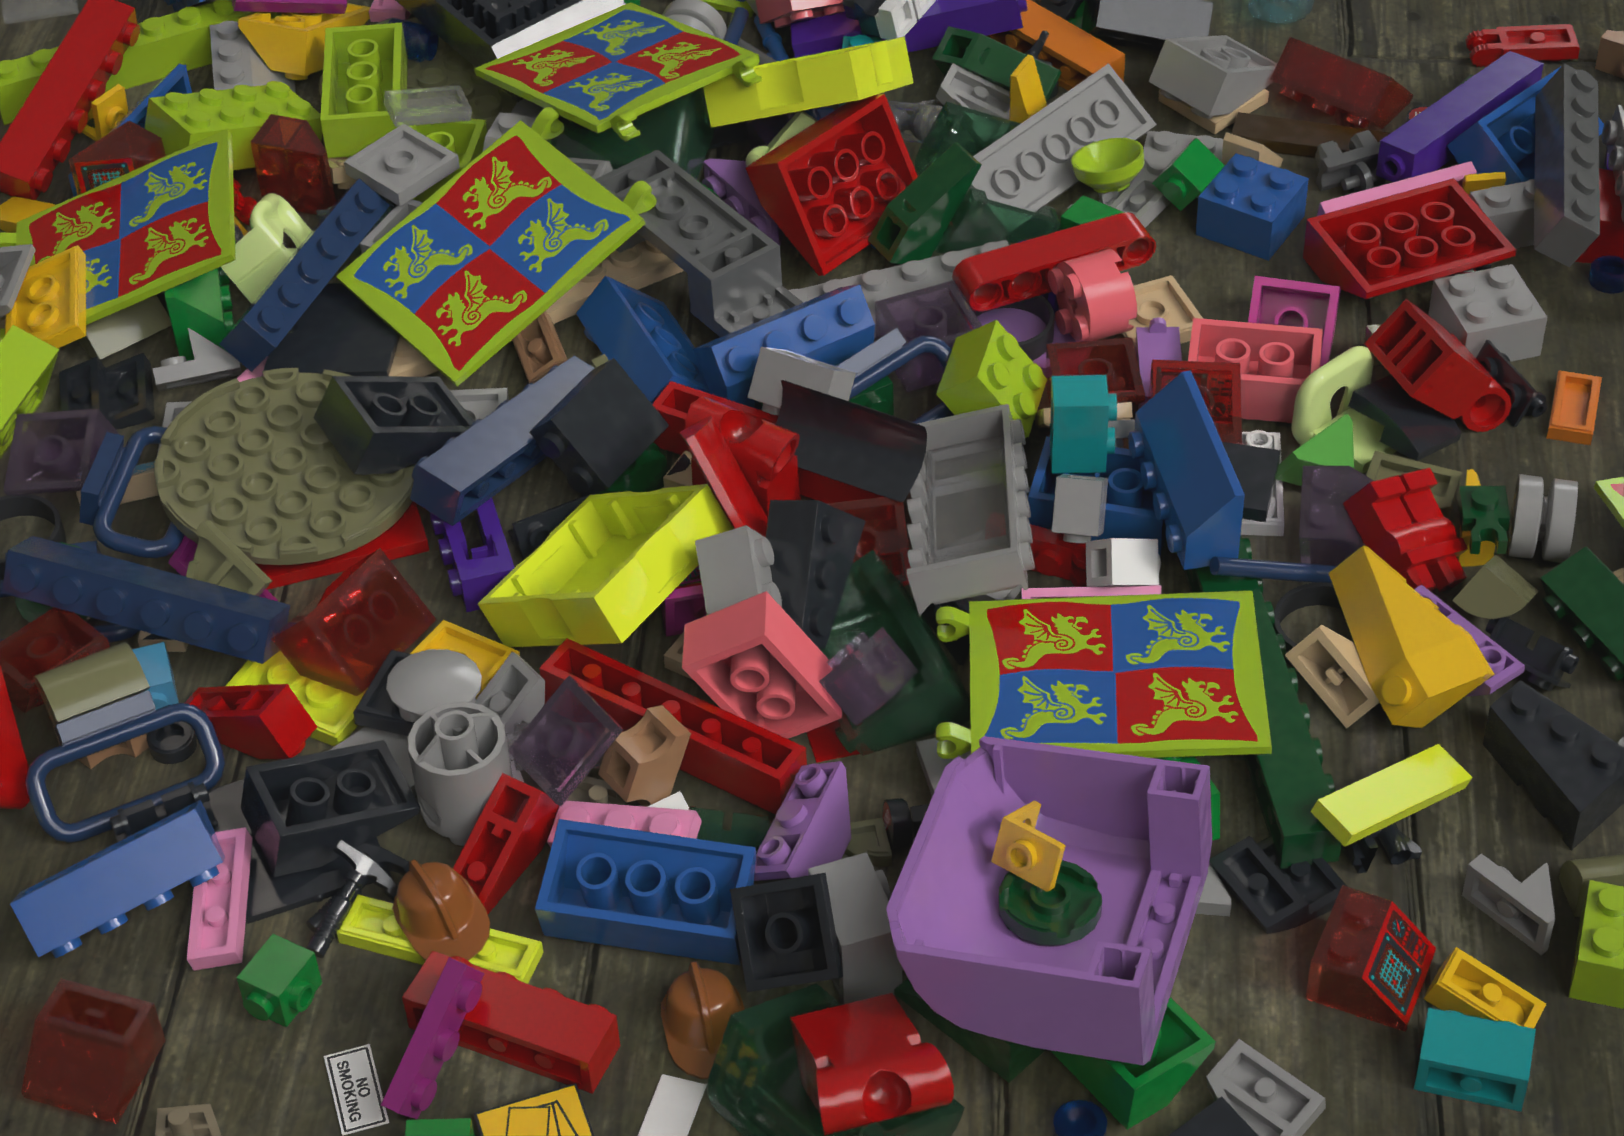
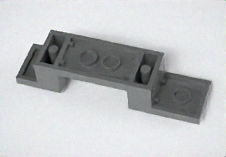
M655 150L630 163L616 152L601 159L603 161H610L613 171L595 180L622 202L630 188L637 181H645L652 188L651 194L657 200L656 205L651 210L638 214L644 219L646 224L618 247L616 251L621 253L648 240L687 272L691 313L719 337H723L803 303L782 286L780 245L662 152Z

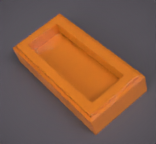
M1558 370L1547 439L1591 446L1602 377Z

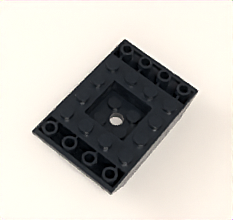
M395 0L476 68L626 4L624 0ZM503 89L517 102L524 99L512 92Z

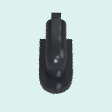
M1396 823L1346 847L1344 846L1357 873H1367L1378 849L1373 838L1380 840L1391 863L1394 865L1402 864L1410 859H1419L1422 854L1420 846L1398 829Z

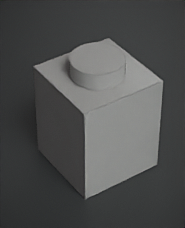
M1062 474L1056 477L1052 532L1064 533L1063 541L1073 543H1086L1091 541V536L1098 537L1104 532L1108 478Z

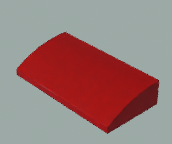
M712 415L679 432L733 528L736 529L747 525L766 537L768 517Z

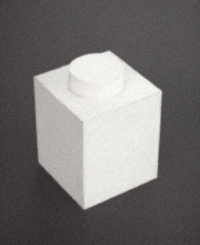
M1109 538L1086 542L1087 587L1159 585L1161 560L1158 554V539Z

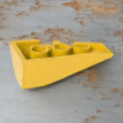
M347 3L345 14L282 12V16L271 18V13L260 12L239 18L238 27L270 70L284 72L287 79L306 80L308 75L323 69L326 28L364 25L370 19V7Z
M1360 547L1329 572L1368 682L1392 725L1423 728L1494 675L1472 635L1438 610L1439 607L1429 598L1422 597L1409 586L1403 576L1369 547Z

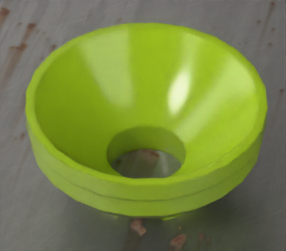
M1109 138L1090 143L1079 149L1071 159L1075 177L1098 193L1119 192L1126 189L1142 170L1145 163L1143 146L1140 142L1129 138Z

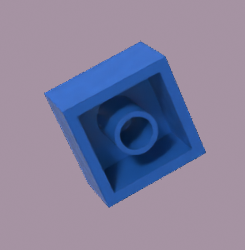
M1235 153L1198 197L1196 235L1269 261L1305 216L1309 178L1287 169L1263 163L1252 157Z

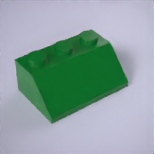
M221 267L165 291V299L179 356H185L186 361L194 360L188 328L225 350L219 343L235 325L232 311L226 312V310L233 309L229 285L223 286L230 284V278Z
M1170 997L1151 1060L1145 1065L1050 1051L1128 1130L1168 1106L1213 1051L1216 1041Z

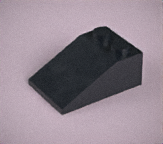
M332 376L313 417L347 463V466L354 474L361 475L391 474L416 464L422 457H429L441 449L451 437L456 438L464 433L474 423L440 377Z
M384 740L247 766L240 809L273 876L277 877L322 867L340 857V855L333 852L334 847L340 840L355 848L418 815L420 806Z

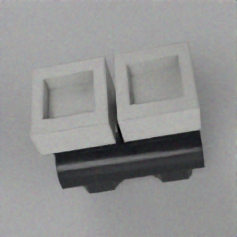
M843 0V7L847 18L859 21L863 34L889 40L904 37L917 23V19L919 20L936 0Z

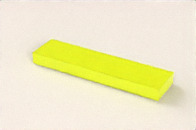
M1437 744L1318 799L1311 812L1346 847L1465 789L1473 777L1443 747Z
M357 894L339 930H337L339 943L423 965L426 960L414 950L395 919L392 909L393 903ZM490 928L489 938L483 949L468 961L475 966L495 973H508L518 981L528 984L544 953L541 941Z

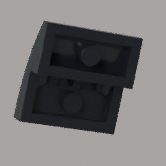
M144 353L106 368L99 358L95 357L59 372L61 427L65 433H98L123 429L155 419L151 363Z
M1388 375L1353 391L1348 407L1385 426L1379 442L1415 461H1419L1459 441L1462 434L1452 418L1412 398L1392 375Z
M1271 835L1258 843L1251 836H1248L1209 860V864L1213 867L1218 877L1266 934L1301 926L1352 901L1351 889L1323 857L1312 859L1313 865L1303 861L1292 864L1290 868L1280 869Z

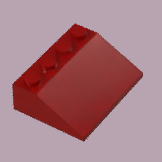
M885 94L874 95L843 104L745 167L761 206L818 276L826 275L871 244L868 239L886 206L918 177Z
M1454 178L1309 218L1306 223L1303 252L1304 260L1322 282L1332 286H1340L1341 290L1364 299L1516 256V248Z

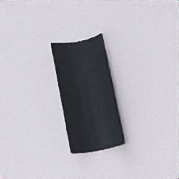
M781 380L783 388L782 405L775 425L800 435V441L794 453L797 456L799 468L898 502H903L906 499L921 471L926 454L927 431L924 426Z

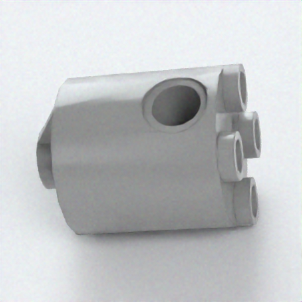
M465 701L445 703L427 711L414 723L408 735V753L421 816L429 828L442 836L449 837L452 843L460 846L466 844L502 773L513 777L505 725L497 713L481 704Z

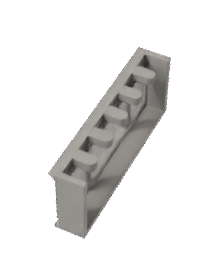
M1009 404L917 423L926 428L927 446L921 471L910 490L912 499L907 500L912 524L907 525L913 548L908 550L911 568L907 569V577L919 617L931 603H934V605L1013 589L1017 588L1018 585H1022L1024 590H1028L1027 570L1035 569L1030 546V543H1033L1028 519L1031 517V511L1027 497L1029 485L1025 472L1027 460L1023 445H1026L1021 419L1013 420Z

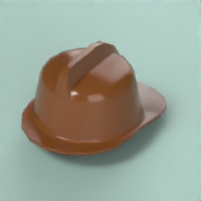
M416 859L409 861V871L405 873L398 884L392 908L397 923L414 950L424 960H427L432 951L449 957L459 956L470 960L483 949L489 938L490 920L485 907L468 881L451 866L440 862L420 864Z
M697 961L690 962L688 971L683 972L674 979L661 1002V1018L667 1045L675 1065L686 1074L699 1079H719L733 1073L745 1062L751 1048L750 1029L742 998L730 980L717 970L700 968Z

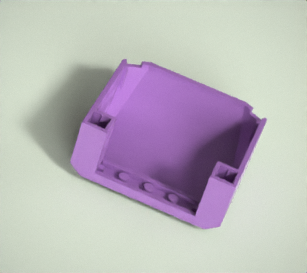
M983 736L979 739L980 748L966 759L958 756L945 766L887 904L886 913L897 958L914 990L934 1012L960 1028L1034 1048L1145 1065L1151 1060L1208 874L1212 847L1210 766ZM1034 800L1041 804L1035 829L1065 844L1066 847L1062 860L1077 864L1092 874L1098 883L1097 889L1102 894V912L1095 929L1081 940L1065 945H1040L1023 940L1010 931L999 916V887L1009 871L992 863L991 860L1002 818Z

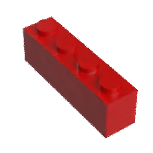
M432 951L402 996L409 1028L416 1030L449 956ZM459 956L450 957L485 973L480 982L482 984L480 999L471 1012L466 1013L458 1030L460 1034L458 1046L566 1085L577 1083L578 1089L593 1094L621 1046L617 1015L610 1013L600 1005H587L564 997L554 989H541L518 981L508 973H495L475 966L465 958Z

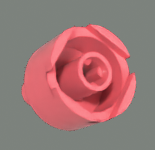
M1106 249L1063 261L1055 269L1048 271V283L1052 292L1056 294L1059 310L1055 313L1057 327L1062 335L1070 333L1079 344H1086L1131 331L1134 327L1129 324V320L1137 317V302L1133 283L1128 271L1120 273L1115 262L1122 261V259L1114 250Z

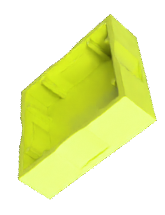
M904 36L757 65L753 69L758 76L762 77V81L746 87L733 73L704 86L703 90L712 128L857 101L907 86L914 82Z
M708 484L668 487L649 492L626 491L589 495L550 533L546 540L532 554L504 577L478 603V606L503 645L508 647L560 646L566 638L581 645L623 643L699 565L695 541L734 528Z

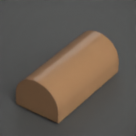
M546 311L512 339L529 383L537 382L553 366H560L568 360L551 317Z

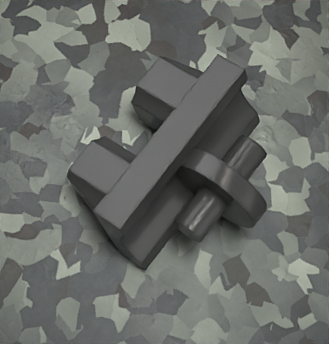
M1369 130L1356 133L1351 137L1348 145L1350 151L1344 153L1341 152L1338 144L1334 141L1322 143L1317 147L1315 160L1319 173L1316 184L1320 192L1341 185L1345 191L1354 188L1355 192L1374 188L1373 182L1382 180L1381 177L1376 176L1380 142L1375 139Z

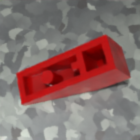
M288 684L198 687L185 702L186 704L195 705L206 713L214 726L221 744L258 759L293 758L304 749L305 741L317 728V725Z
M502 773L453 867L457 873L468 881L485 907L487 915L541 852L550 835L560 806L559 802L543 791L505 773Z

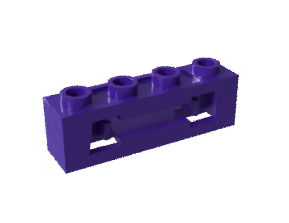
M492 498L474 510L483 546L471 549L472 559H469L467 543L460 521L451 526L429 512L434 535L443 534L444 537L443 539H438L443 565L452 564L453 569L447 570L453 597L462 596L466 612L480 610L478 603L515 568Z

